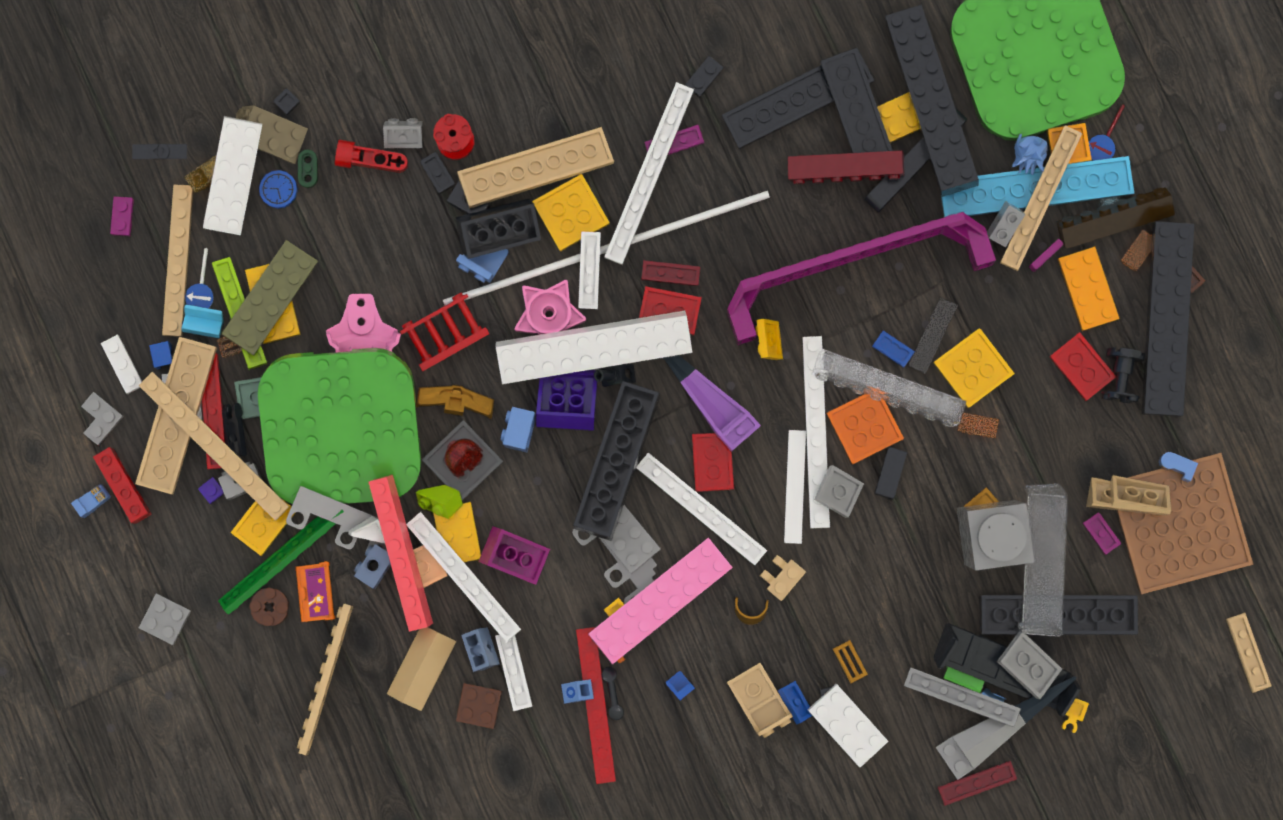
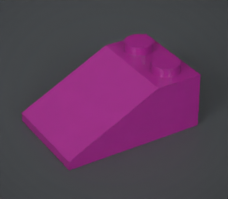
M492 526L478 562L536 585L550 549Z

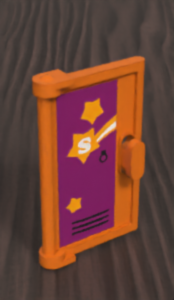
M327 561L296 567L301 622L332 621L335 619L329 572L330 563Z

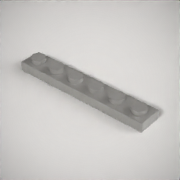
M910 668L904 684L905 687L1015 727L1021 708Z

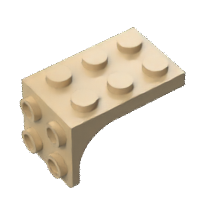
M761 663L727 682L758 736L763 735L765 738L774 733L773 728L779 725L782 728L791 723L790 718L793 716L784 704Z

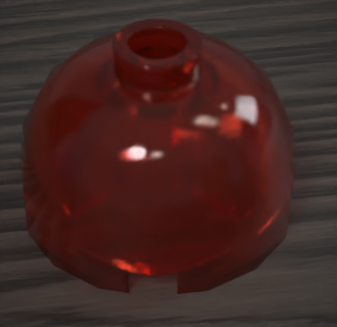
M470 439L454 440L447 446L444 457L445 464L454 476L465 475L464 471L467 469L472 471L479 464L483 457L481 453L483 450Z

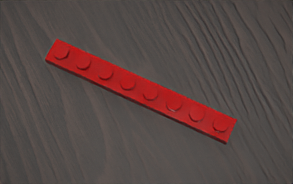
M595 627L577 629L576 633L583 680H591L594 699L585 701L596 784L615 782L616 778L598 646L588 635L595 629Z

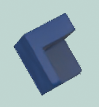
M169 341L149 345L154 368L158 370L161 369V366L172 363L171 351L173 349Z
M678 671L665 682L679 700L683 699L694 689V686L681 671Z

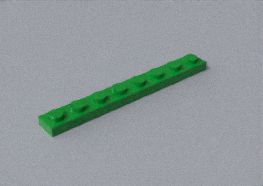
M341 510V511H340L336 516H334L333 518H335V517H337L338 515L342 514L344 511ZM317 516L220 598L218 602L228 615L236 610L239 605L250 598L263 585L267 584L271 578L281 572L284 567L295 560L298 555L309 548L317 539L326 534L336 523Z

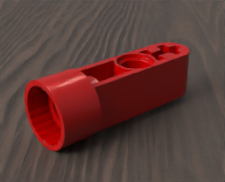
M340 139L335 156V166L351 168L352 165L402 173L408 167L407 158L401 153L355 146V142ZM361 152H364L363 162L360 161ZM377 156H384L386 158L385 162L377 164L375 162ZM389 157H391L393 162H398V159H402L404 164L397 167L396 163L390 162L391 166H388Z

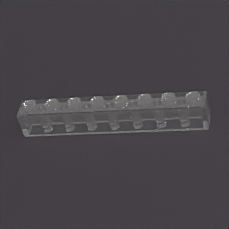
M821 349L812 375H815L818 380H829L834 382V385L837 387L851 388L854 393L870 395V398L876 401L885 400L890 406L906 408L907 412L922 414L928 420L934 421L936 419L942 421V424L948 427H956L960 423L966 405L965 400Z

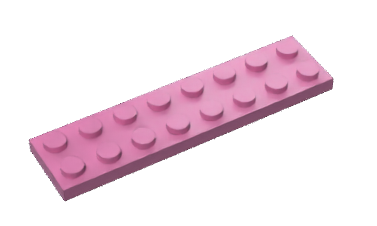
M707 538L588 635L611 664H614L733 567L712 541Z

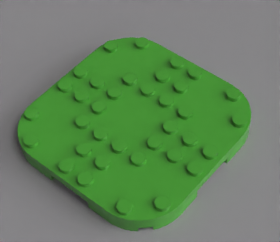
M965 0L953 17L950 28L951 42L967 81L978 119L988 132L1004 140L1017 141L1019 134H1022L1021 139L1027 136H1035L1044 133L1048 129L1101 114L1115 103L1123 90L1125 81L1124 67L1100 0Z
M382 348L352 349L349 352L314 354V352L296 353L282 356L272 362L260 380L258 404L266 474L270 486L280 498L293 504L298 490L302 486L343 504L373 502L369 481L392 474L399 497L413 487L421 468V449L418 435L414 379L406 362H403L395 353Z

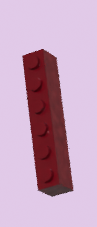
M903 151L788 156V179L791 182L793 181V184H805V181H812V183L818 184L824 183V180L838 183L843 182V179L857 182L862 181V178L877 181L881 180V177L896 180L900 179V176H905Z

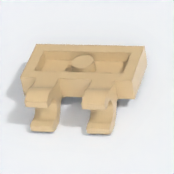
M777 555L772 562L780 567L782 571L774 578L768 571L764 570L760 577L770 584L767 590L782 601L806 571L792 559L786 563Z

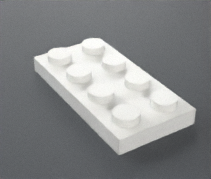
M837 684L808 709L813 717L859 767L864 765L889 742Z

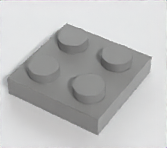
M831 465L814 500L839 515L848 518L864 483Z
M156 593L139 629L174 645L191 610Z

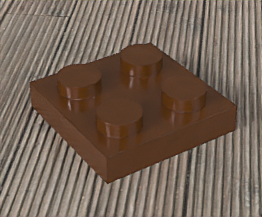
M464 683L456 721L494 729L502 691Z

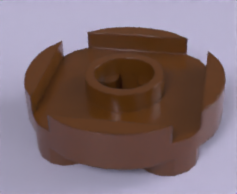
M273 588L261 589L253 596L249 605L251 615L261 625H279L288 615L289 601L280 590ZM267 602L269 604L274 603L273 612L265 611V604Z

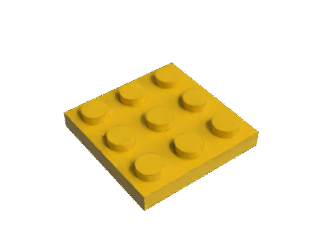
M582 174L532 201L560 252L581 240V232H596L610 224Z
M980 328L933 362L967 408H970L1015 374Z

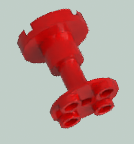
M446 114L436 123L433 137L441 154L451 160L468 157L475 145L474 135L468 121L456 114Z

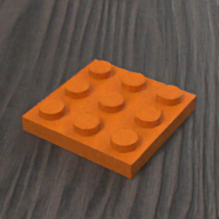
M879 388L826 413L852 465L904 439Z

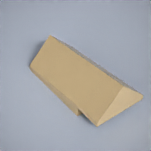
M1114 475L1111 481L1092 477L1086 507L1163 516L1169 515L1171 513L1170 490L1167 485Z
M428 627L419 629L387 694L404 704L422 711L456 641Z

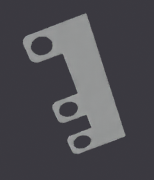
M300 486L287 516L286 523L297 529H303L310 513L341 525L335 543L346 549H352L358 537H353L350 544H343L340 536L344 532H349V530L372 515ZM341 510L344 511L342 514H340V515H338L337 517L333 518V517L336 516ZM295 512L303 514L304 520L301 524H294L291 517ZM370 540L367 547L368 549L370 545L378 544L387 551L385 543Z

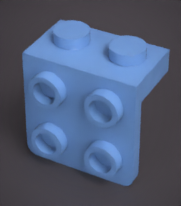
M504 249L470 259L464 254H460L456 262L459 265L458 268L466 273L470 271L475 274L474 277L479 281L491 283L507 257L508 250Z

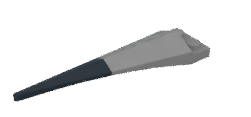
M1072 677L1048 689L1041 699L1032 697L1015 705V707L1021 708L1015 727L989 718L951 736L935 748L956 779L959 780L979 766L1075 681L1077 677Z

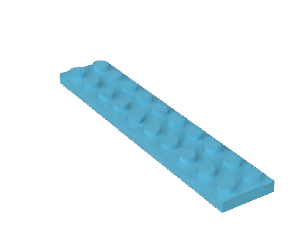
M1129 156L1068 164L1049 206L1133 195L1134 187ZM1035 168L1033 175L1031 174V169L1028 170L1027 174H1025V170H1022L1021 173L1018 170L978 176L979 186L944 197L941 196L944 217L964 212L968 216L997 213L1005 201L1019 209H1026L1042 175V171L1040 168Z

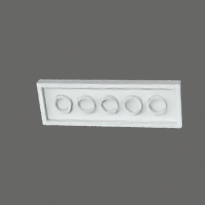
M224 116L203 228L241 235L262 129L261 123Z

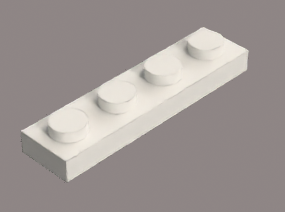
M581 232L578 308L598 309L601 232Z
M496 635L513 711L532 707L516 636L514 635L506 642L501 635Z

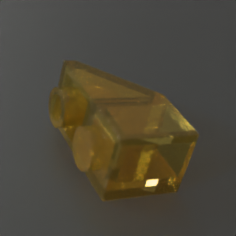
M216 155L184 177L195 193L211 187Z

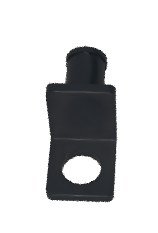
M633 364L604 367L596 370L594 373L595 380L597 382L602 381L603 387L620 384L622 381L628 383L636 382ZM626 368L630 371L629 379L625 375Z

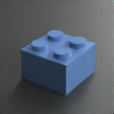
M512 407L511 411H507L505 422L508 424L507 429H503L501 434V441L505 448L528 452L536 420L535 412Z

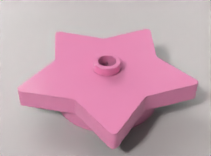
M567 280L546 290L522 286L526 309L515 326L516 332L541 335L565 331L586 322V317L570 303ZM551 311L553 313V316L546 317L545 314L546 312Z

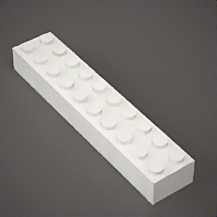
M679 311L496 342V352L502 384L692 353L686 312Z

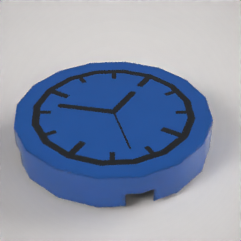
M281 170L271 171L266 174L259 186L260 196L263 201L270 207L277 209L289 206L295 200L298 192L297 183L294 178Z

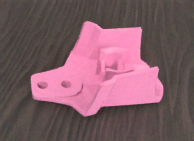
M371 294L349 295L340 323L326 330L328 342L335 348V353L364 348H382L392 352V348L399 343L401 336L397 329L382 322L374 297ZM362 300L364 306L359 307L357 301ZM360 318L365 322L363 326L357 323Z

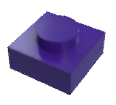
M214 477L198 488L209 504H212L224 494L221 485Z

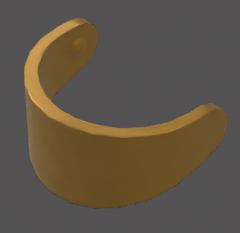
M736 597L735 613L741 622L748 625L757 624L764 619L769 600H766L765 610L760 615L750 617L744 615L739 610L738 597Z

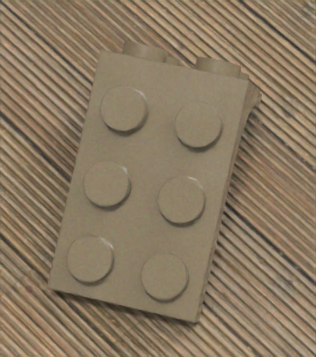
M254 105L243 106L237 111L236 119L262 124L258 150L291 164L296 163L308 128Z

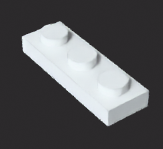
M116 335L102 342L101 345L126 394L141 388L139 384L142 380L120 336Z

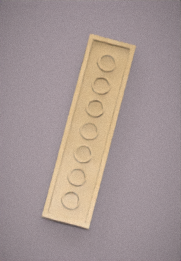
M602 127L457 171V175L470 209L614 164V160Z
M179 337L165 384L197 415L217 347ZM160 406L157 409L135 484L174 495L191 437Z

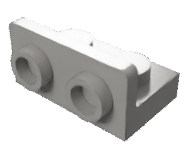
M392 118L385 121L383 125L384 148H422L423 121H418L416 118H410L407 121H399V119Z

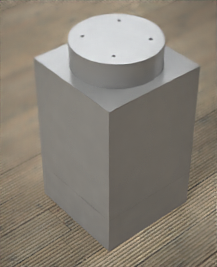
M1009 500L957 508L964 565L976 571L1034 563L1026 503Z

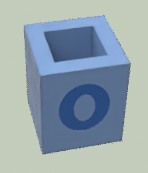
M591 680L561 684L564 704L594 699Z

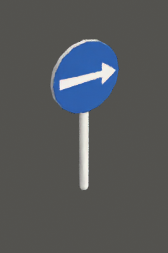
M205 248L200 284L190 286L186 292L185 301L187 305L209 309L214 297L212 290L203 284L208 249Z

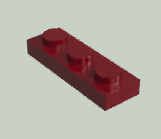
M643 260L641 280L698 286L700 266Z

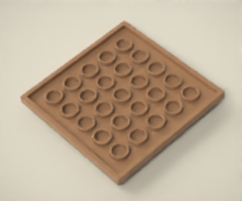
M1221 453L1192 460L1198 463L1190 482L1181 480L1183 474L1164 469L1128 477L1130 479L1167 485L1170 490L1171 513L1169 515L1163 516L1116 510L1140 595L1253 565Z

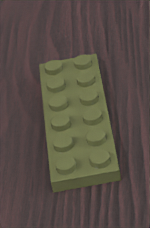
M286 240L228 323L222 335L254 356L318 261Z

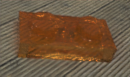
M961 412L957 432L995 439L999 419Z

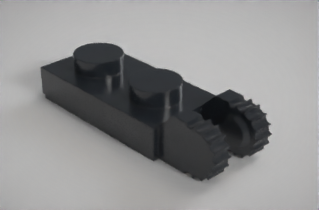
M234 403L231 407L230 404H226L222 408L225 443L239 457L247 456L241 405Z

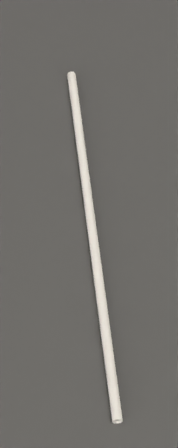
M764 191L634 236L631 244L770 198L769 193ZM610 244L600 247V255L607 252ZM580 254L462 293L463 295H468V298L464 299V301L580 262ZM452 297L443 300L444 305L453 301Z

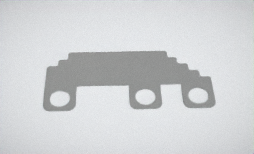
M573 529L572 532L580 545L583 546L597 537L590 535L588 539L582 540L578 536V530ZM600 538L617 561L615 565L604 573L610 585L617 588L630 578L638 588L624 599L626 604L632 597L654 582L652 577L656 573L653 568L657 564L650 558L631 574L604 540ZM613 570H619L622 573V579L619 582H613L610 579V573Z

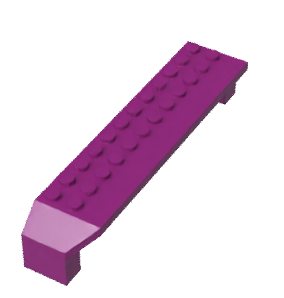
M960 212L938 220L929 221L919 226H913L903 231H897L887 236L878 237L871 241L839 249L829 254H823L810 260H804L791 266H785L775 271H769L756 277L744 279L740 282L727 309V315L737 346L756 340L757 335L749 311L761 290L940 234L965 246L973 271L981 270L992 266L996 261L986 228L964 212Z

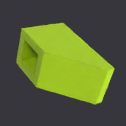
M447 485L426 488L416 492L419 507L447 519L463 505L460 492Z

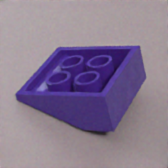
M585 370L540 378L536 427L594 430L597 381L594 378V373L596 370Z

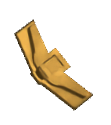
M458 385L422 387L418 389L416 407L445 405L444 413L463 416L464 408L492 419L494 399Z

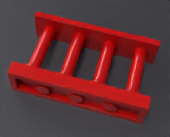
M461 292L452 297V302L415 323L411 320L402 325L403 329L400 333H408L421 356L420 360L422 363L419 366L422 371L489 334L486 327L478 326L464 301V299L468 298L467 294L463 295ZM455 304H458L472 329V335L466 338L464 335H461L447 310ZM441 313L455 338V344L450 347L444 344L431 321V318ZM423 322L438 347V354L434 356L427 353L414 330V327Z

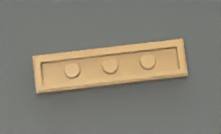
M1246 613L1227 618L1226 621L1252 693L1271 687Z

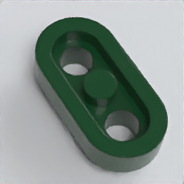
M308 149L303 150L298 156V181L304 188H312L318 181V158L312 150ZM310 157L312 158V161L310 163H306L305 159ZM307 176H311L310 182L305 181Z

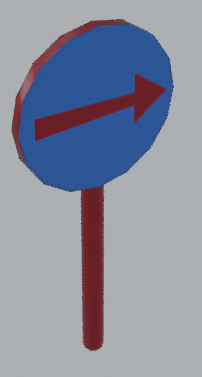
M1124 104L1121 105L1106 136L1096 135L1089 141L1091 159L1093 161L1110 159L1114 156L1115 144L1109 136L1125 107Z

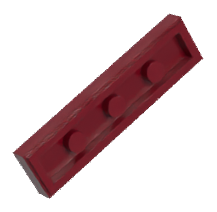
M1007 761L937 788L943 804L946 806L1017 780V776L1011 761Z

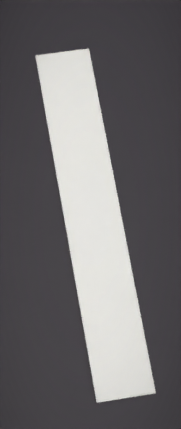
M789 430L784 543L802 544L806 431Z

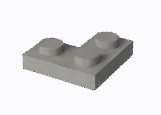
M95 392L81 406L95 418L83 434L98 446L124 417Z

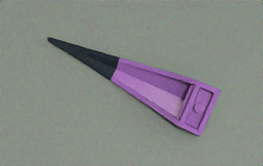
M680 355L663 357L717 437L722 440L731 452L761 426L745 408L714 385Z

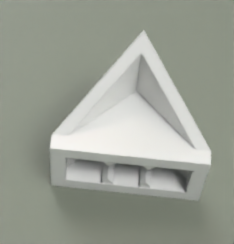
M373 516L349 530L348 533L353 537L385 543L379 520Z

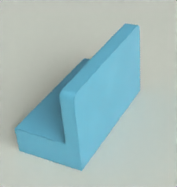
M191 305L184 306L185 317L182 332L220 338L224 324L222 311Z

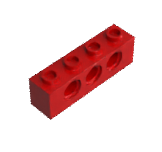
M109 447L93 456L130 522L137 524L152 515L116 451Z

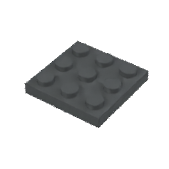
M464 420L422 459L445 485L460 492L462 501L503 463L499 456Z

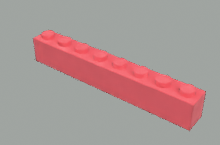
M393 474L369 481V486L408 630L410 632L426 628L433 624Z

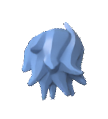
M1019 134L1014 148L1016 159L1012 167L1020 164L1019 173L1025 167V174L1028 173L1031 167V174L1033 175L1036 166H1038L1044 172L1043 161L1047 156V141L1036 136H1027L1021 139L1022 134Z

